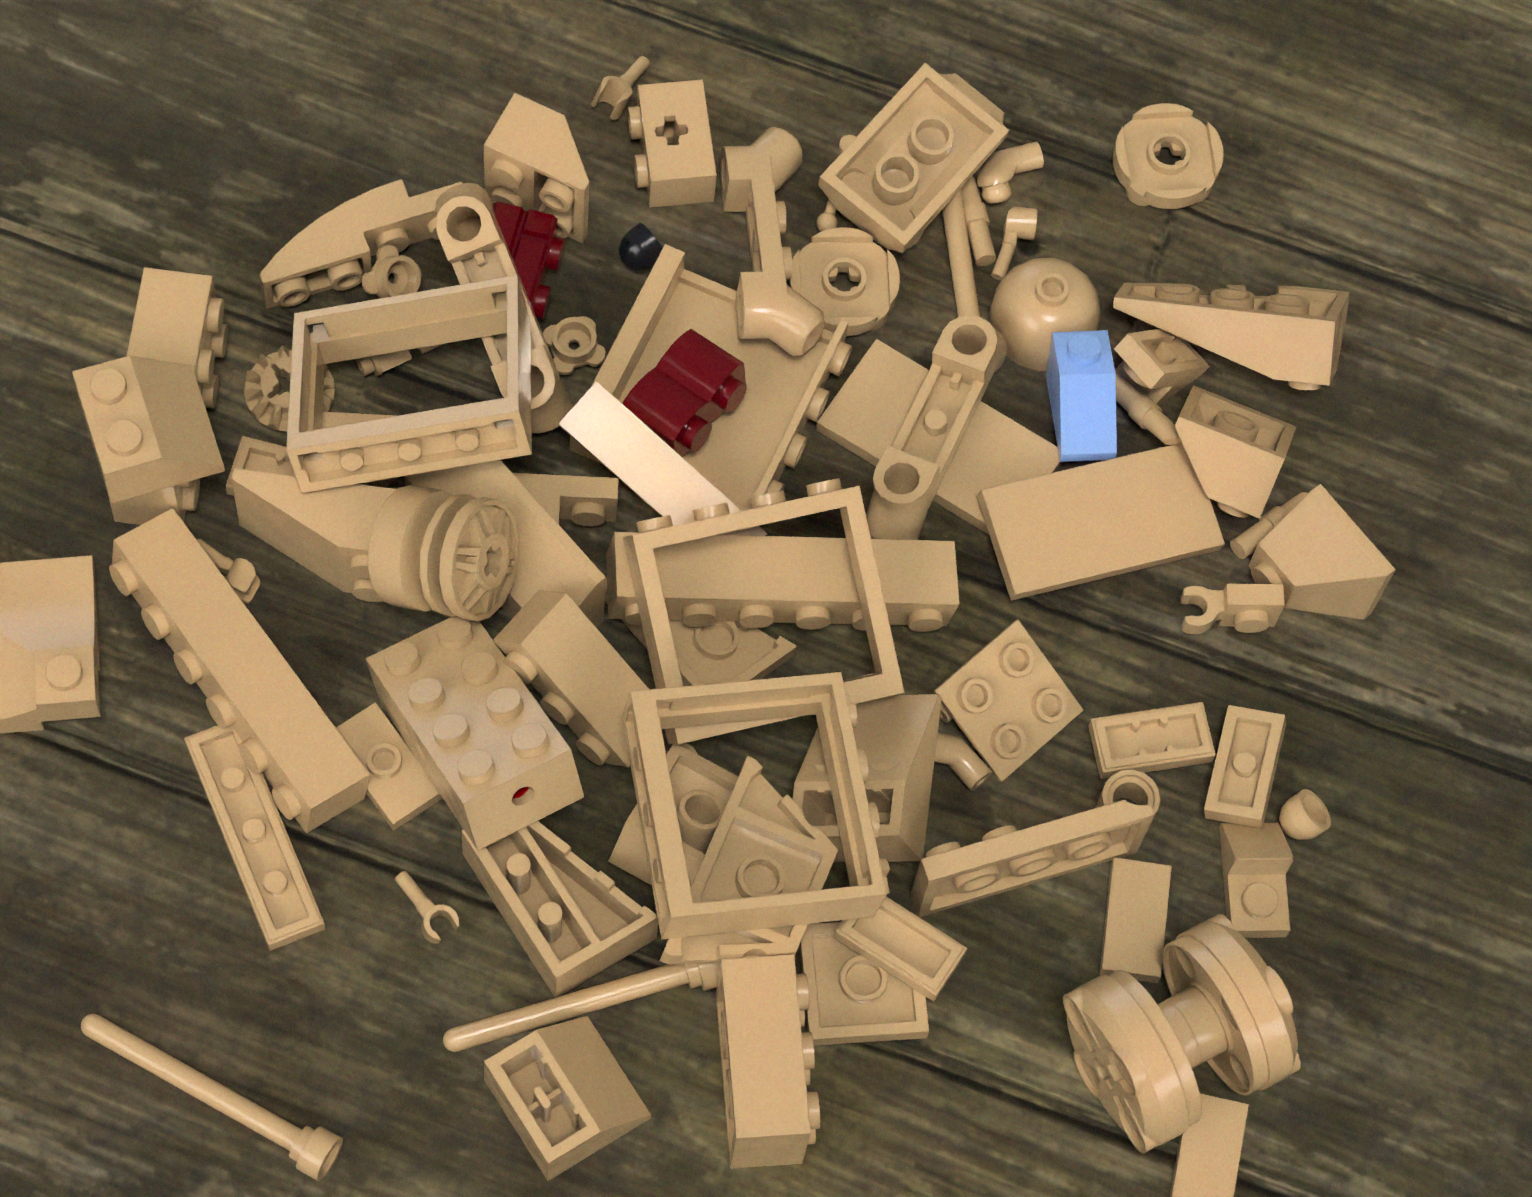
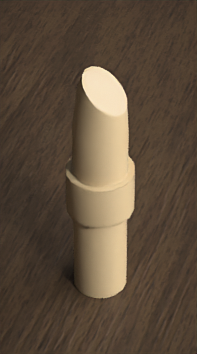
M972 176L961 188L967 233L975 264L977 266H988L996 261L988 228L990 221L986 206L981 201L976 180Z
M1116 375V402L1128 412V416L1142 429H1148L1164 444L1175 445L1182 443L1175 424L1162 413L1161 407L1148 396H1143L1123 377Z
M1301 492L1283 505L1275 506L1263 514L1257 523L1230 541L1233 553L1238 558L1245 559L1255 552L1258 543L1308 493Z

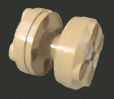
M1217 914L1180 933L1176 940L1165 945L1162 953V963L1167 986L1171 997L1157 1004L1147 990L1133 976L1122 970L1114 971L1109 975H1100L1063 996L1068 1030L1075 1050L1073 1053L1074 1061L1084 1084L1100 1100L1109 1115L1127 1134L1136 1149L1143 1154L1185 1133L1189 1126L1200 1120L1202 1104L1198 1085L1192 1070L1194 1067L1207 1062L1216 1075L1229 1088L1241 1095H1249L1257 1090H1265L1301 1068L1297 1052V1033L1291 1015L1293 1013V1004L1285 984L1276 971L1266 965L1254 947L1237 932L1230 920L1223 914Z

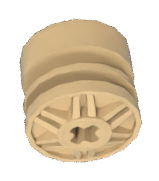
M417 485L400 487L385 500L374 520L368 546V570L372 587L381 601L393 606L423 612L433 610L444 616H458L475 622L488 619L503 605L513 586L519 562L520 541L516 519L509 507L496 499L476 498L469 494L454 496L444 490Z

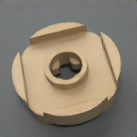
M1154 104L1144 107L1133 114L1132 120L1125 124L1117 135L1113 150L1114 171L1119 182L1126 188V195L1129 200L1138 206L1151 205L1162 209H1178L1207 199L1219 176L1223 163V145L1216 129L1209 122L1205 126L1199 119L1192 117L1193 110L1178 104ZM1162 147H1168L1172 155L1181 156L1182 160L1176 161L1175 165H1167L1160 162L1156 157L1159 156Z
M845 227L831 228L811 237V243L804 246L800 253L798 250L793 257L792 278L788 280L789 287L824 312L825 329L835 332L840 319L848 321L846 336L859 335L881 328L887 321L888 314L895 306L900 284V273L895 257L888 249L886 253L881 246L873 242V236L862 230ZM839 272L848 273L849 280L858 282L859 285L852 287L850 291H840L838 288L833 287L830 282L836 281Z

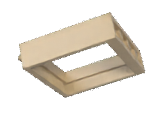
M518 275L294 313L286 451L301 493L532 455L530 316ZM324 322V324L313 325V333L309 332L307 325ZM507 333L506 398L322 429L325 364Z
M840 478L806 485L808 497L786 501L784 490L750 497L752 509L731 514L726 502L694 509V522L673 526L671 515L636 522L639 533L623 537L656 689L682 687L683 682L654 548L839 508L875 673L843 680L845 693L849 694L851 703L856 704L905 693L860 486L842 489ZM800 716L666 728L665 732L668 744H683Z
M841 672L630 691L622 714L661 940L875 916L884 898L890 893L886 877L890 867L887 859L879 858L875 839L878 838L880 833L879 813L874 802L868 803L864 783L868 780V759L865 749L863 747H856L853 728L857 724L856 703H851L849 694L845 693ZM816 714L850 887L693 903L662 729Z

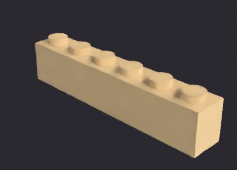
M174 508L114 539L112 565L109 566V571L115 585L123 595H133L142 608L141 615L149 632L157 640L164 638L175 653L173 655L174 662L181 676L189 684L196 682L206 695L207 708L216 724L222 729L232 726L243 741L239 744V751L244 762L254 774L263 773L273 787L272 796L280 812L289 820L295 818L305 833H308L365 799L370 773Z
M614 532L606 553L608 619H625V622L630 625L642 626L623 537L638 533ZM713 535L653 549L669 620H682L683 624L691 627H705L714 624L716 621L739 622L741 626L746 628H763L773 624V622L796 623L799 628L809 630L821 629L829 624H852L855 629L866 631L846 538ZM871 539L890 625H909V629L917 632H930L940 629L942 626H947L960 605L955 541Z

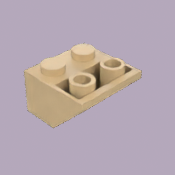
M514 93L484 144L485 190L491 198L492 205L499 201L522 207L525 211L532 209L553 214L558 218L557 237H569L583 244L588 235L589 179L565 115Z
M588 1016L537 1029L484 1061V1081L547 1181L651 1119L650 1112Z

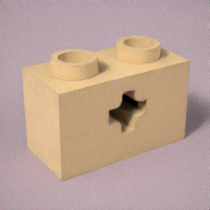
M703 79L638 85L637 106L627 108L630 140L640 139L642 154L634 155L635 181L637 188H647L649 208L714 202L717 174Z

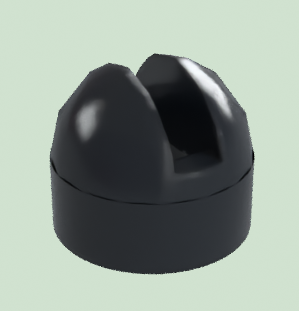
M639 222L621 239L618 251L621 261L630 269L645 272L653 268L663 247L651 231Z

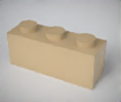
M538 590L493 639L506 654L503 660L504 664L515 670L524 683H531L543 697L540 700L541 707L554 720L563 725L567 724L579 738L576 741L577 748L590 761L597 765L607 763L629 768L630 760L622 714L630 691L650 689L567 593Z

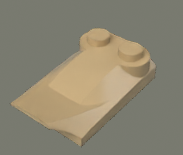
M924 63L820 176L818 185L833 206L862 231L873 236V240L889 250L903 253L919 241L924 229L1008 136L1009 129L1003 125L1005 112L956 73L940 74Z

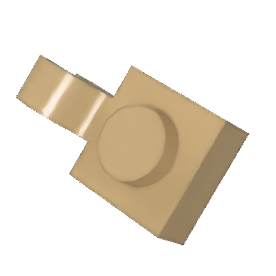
M1226 584L1224 590H1210L1202 586L1186 587L1181 594L1180 604H1196L1203 610L1204 614L1201 616H1185L1182 623V631L1188 634H1201L1207 631L1217 620L1218 626L1235 627L1237 631L1243 633H1256L1264 631L1268 627H1274L1285 606L1283 584Z

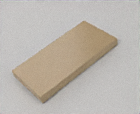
M876 339L817 421L816 431L872 465L877 466L886 446L892 447L929 370ZM980 401L933 501L989 535L977 498L980 490L1056 472L1062 463L1059 459L1058 447Z
M1182 443L981 489L977 495L1011 601L1219 551L1225 545L1210 498H1207Z

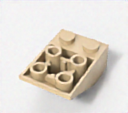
M940 694L892 695L856 704L857 724L853 728L856 747H863L867 755L869 773L868 780L864 783L868 803L874 802L879 813L880 833L878 838H875L879 858H885L888 862L921 861L923 859L942 702ZM817 728L796 777L792 799L803 810L806 821L811 826L819 828L838 849L834 862H845L819 728Z

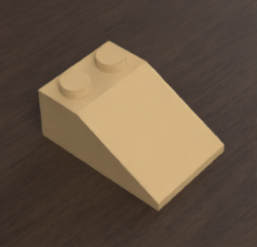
M233 468L231 480L239 526L341 591L352 593L354 597L363 601L382 602L371 584L368 570V546L374 520L385 500L397 489L353 484L301 493L296 476Z

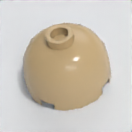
M1056 258L1030 259L1013 267L997 286L988 315L990 324L993 328L1000 331L1006 340V356L1016 364L1036 371L1047 370L1052 332L1097 331L1101 319L1098 292L1089 277L1070 262Z

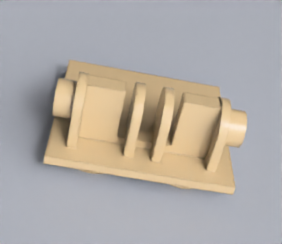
M1015 620L933 691L942 697L940 719L945 723L950 722L952 719L955 720L999 782L1004 781L1084 711L1019 620Z

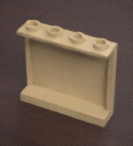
M665 244L593 384L597 381L623 403L637 382L657 366L669 347L689 329H693L744 362L747 390L743 400L734 411L730 413L724 411L717 419L712 421V430L704 445L696 452L689 451L682 458L742 511L752 509L750 497L784 490L785 484L779 482L785 466L787 465L792 468L797 466L808 439L801 434L809 419L815 422L820 419L830 395V391L824 389L831 373L836 376L842 374L851 354L852 346L845 343L849 322L840 319L835 332L824 328L817 343L806 354L792 356L769 338L740 339L735 309L737 291L684 269L685 252ZM570 436V451L602 464Z

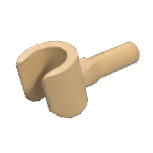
M640 56L620 77H604L591 105L595 107L598 102H607L614 107L610 119L616 120L620 118L633 93L631 87L649 67V60L644 56Z
M1013 207L1008 211L1003 229L1002 247L991 274L994 279L1002 280L1005 277L1016 249L1017 239L1034 240L1037 209Z
M197 539L220 572L226 574L225 579L242 602L250 603L260 586V579L256 575L252 563L242 558H237L233 561L202 539Z
M403 871L396 876L395 881L423 917L421 929L427 941L435 944L441 941L438 934L430 926V920L433 917L442 916L446 918L451 927L457 931L459 917L453 908L444 904L435 905L430 898H427L407 871Z

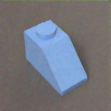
M1108 330L1052 332L1046 381L1060 462L1114 459L1117 455L1116 375Z

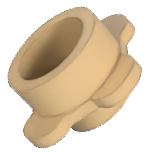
M393 245L381 246L377 250V261L372 270L364 273L362 277L364 291L368 294H376L380 298L417 292L422 277L418 264L410 257L399 255L398 249ZM391 273L394 275V283H390L388 279Z
M588 317L565 318L557 325L548 326L543 332L545 341L553 353V360L558 373L561 375H569L575 368L584 365L597 367L605 360V348L597 343L596 324ZM576 342L579 344V348L571 349L569 344Z

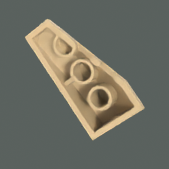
M1123 283L1114 296L1113 308L1267 377L1288 381V385L1294 389L1317 390L1321 388V385L1330 386L1337 371L1350 292L1301 286H1277L1275 295L1255 296L1252 292L1246 291L1245 285H1226V288L1211 291L1210 295H1200V288L1191 284Z

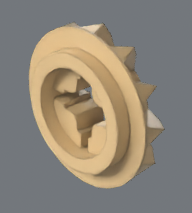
M282 345L275 353L267 356L260 354L258 362L251 370L246 372L244 396L248 409L260 423L271 429L287 432L289 392H284L281 395L277 394L280 390L277 375H280L281 378L285 377L290 381L292 350H288ZM325 364L323 412H328L334 400L335 385L334 378L327 364Z

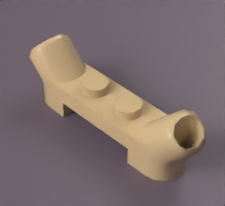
M771 127L764 131L750 146H723L721 150L720 183L724 212H746L753 272H740L735 299L737 326L740 339L769 338L792 356L806 354L822 335L825 323L824 312L786 283V280H791L792 252L790 246L782 247L780 234H785L786 206L784 201H776L775 192L799 170L802 164V149L798 140L787 130Z
M464 183L453 186L439 196L435 207L437 235L447 260L452 264L460 285L518 275L530 316L531 432L539 434L552 431L559 427V422L573 408V403L560 378L502 234L491 198L487 191L478 184ZM507 333L481 337L492 363L490 367L503 397L506 398Z
M973 315L957 317L950 321L942 331L932 352V365L892 447L886 446L875 468L873 476L874 491L866 514L872 539L919 540L927 511L993 374L1002 366L1006 359L1007 345L1005 338L1000 331L993 328L990 322L982 317Z

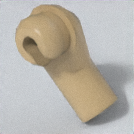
M1037 141L996 151L989 156L977 176V186L982 187V198L985 202L993 204L1008 200L1012 194L1008 181L1013 178L1014 174L1043 167V154Z
M938 732L934 762L948 765L970 791L977 789L991 776L992 771L961 737Z

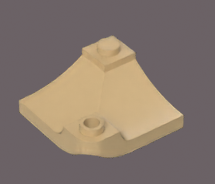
M93 556L0 563V734L44 730V721L101 717L98 676L100 657L95 563Z

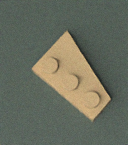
M606 577L605 602H606V604L608 605V597H607V577ZM621 619L647 648L643 627L630 625L625 622V619ZM669 620L683 686L763 679L791 659L797 649L795 644L782 636H779L776 640L758 628H746L741 626L739 622L716 621L714 624L705 627H691L683 624L682 620Z

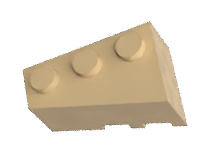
M539 821L480 850L476 849L464 830L461 831L463 856L555 998L565 994L657 939L659 924L657 914L645 905L641 907L615 886V881L601 870L599 872L594 870L575 855L567 843Z

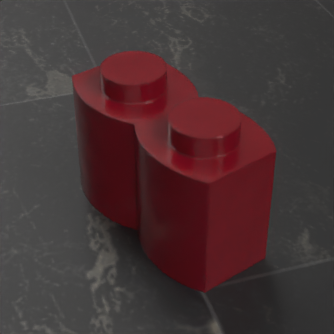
M689 329L669 347L657 366L637 382L622 404L683 457L689 451L696 452L704 445L711 433L712 421L717 419L724 411L727 413L734 411L743 400L747 390L744 362L693 329Z

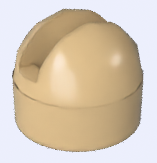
M1308 789L1301 790L1289 798L1281 807L1279 815L1282 830L1291 838L1309 840L1317 837L1331 826V818L1326 806L1315 793Z

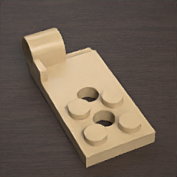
M1133 769L1121 770L1108 778L1094 809L1019 831L1012 825L1000 827L986 833L982 837L981 842L960 847L958 842H949L929 850L926 853V858L920 861L910 894L916 916H926L1112 861L1114 857L1122 858L1136 854L1160 806L1158 786L1150 776L1141 771ZM1118 798H1127L1132 800L1136 804L1129 803L1126 800H1121L1118 802H1113V800Z

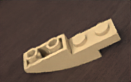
M400 179L365 192L322 215L293 237L276 253L259 274L262 297L266 309L278 305L284 307L295 306L317 293L330 289L347 290L359 285L362 282L364 273L372 270L371 256L376 255L377 250L381 246L393 245L398 249L399 253L413 243L430 238L439 240L435 225L437 218L435 213L436 200L446 190L463 183L458 182L409 197L403 180Z

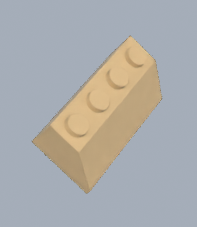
M501 460L405 476V486L417 485L440 489L454 496L469 494L476 498H492L509 507L516 519L520 539L519 562L513 586L501 607L512 619L538 590L567 593L595 627L604 622L605 575Z

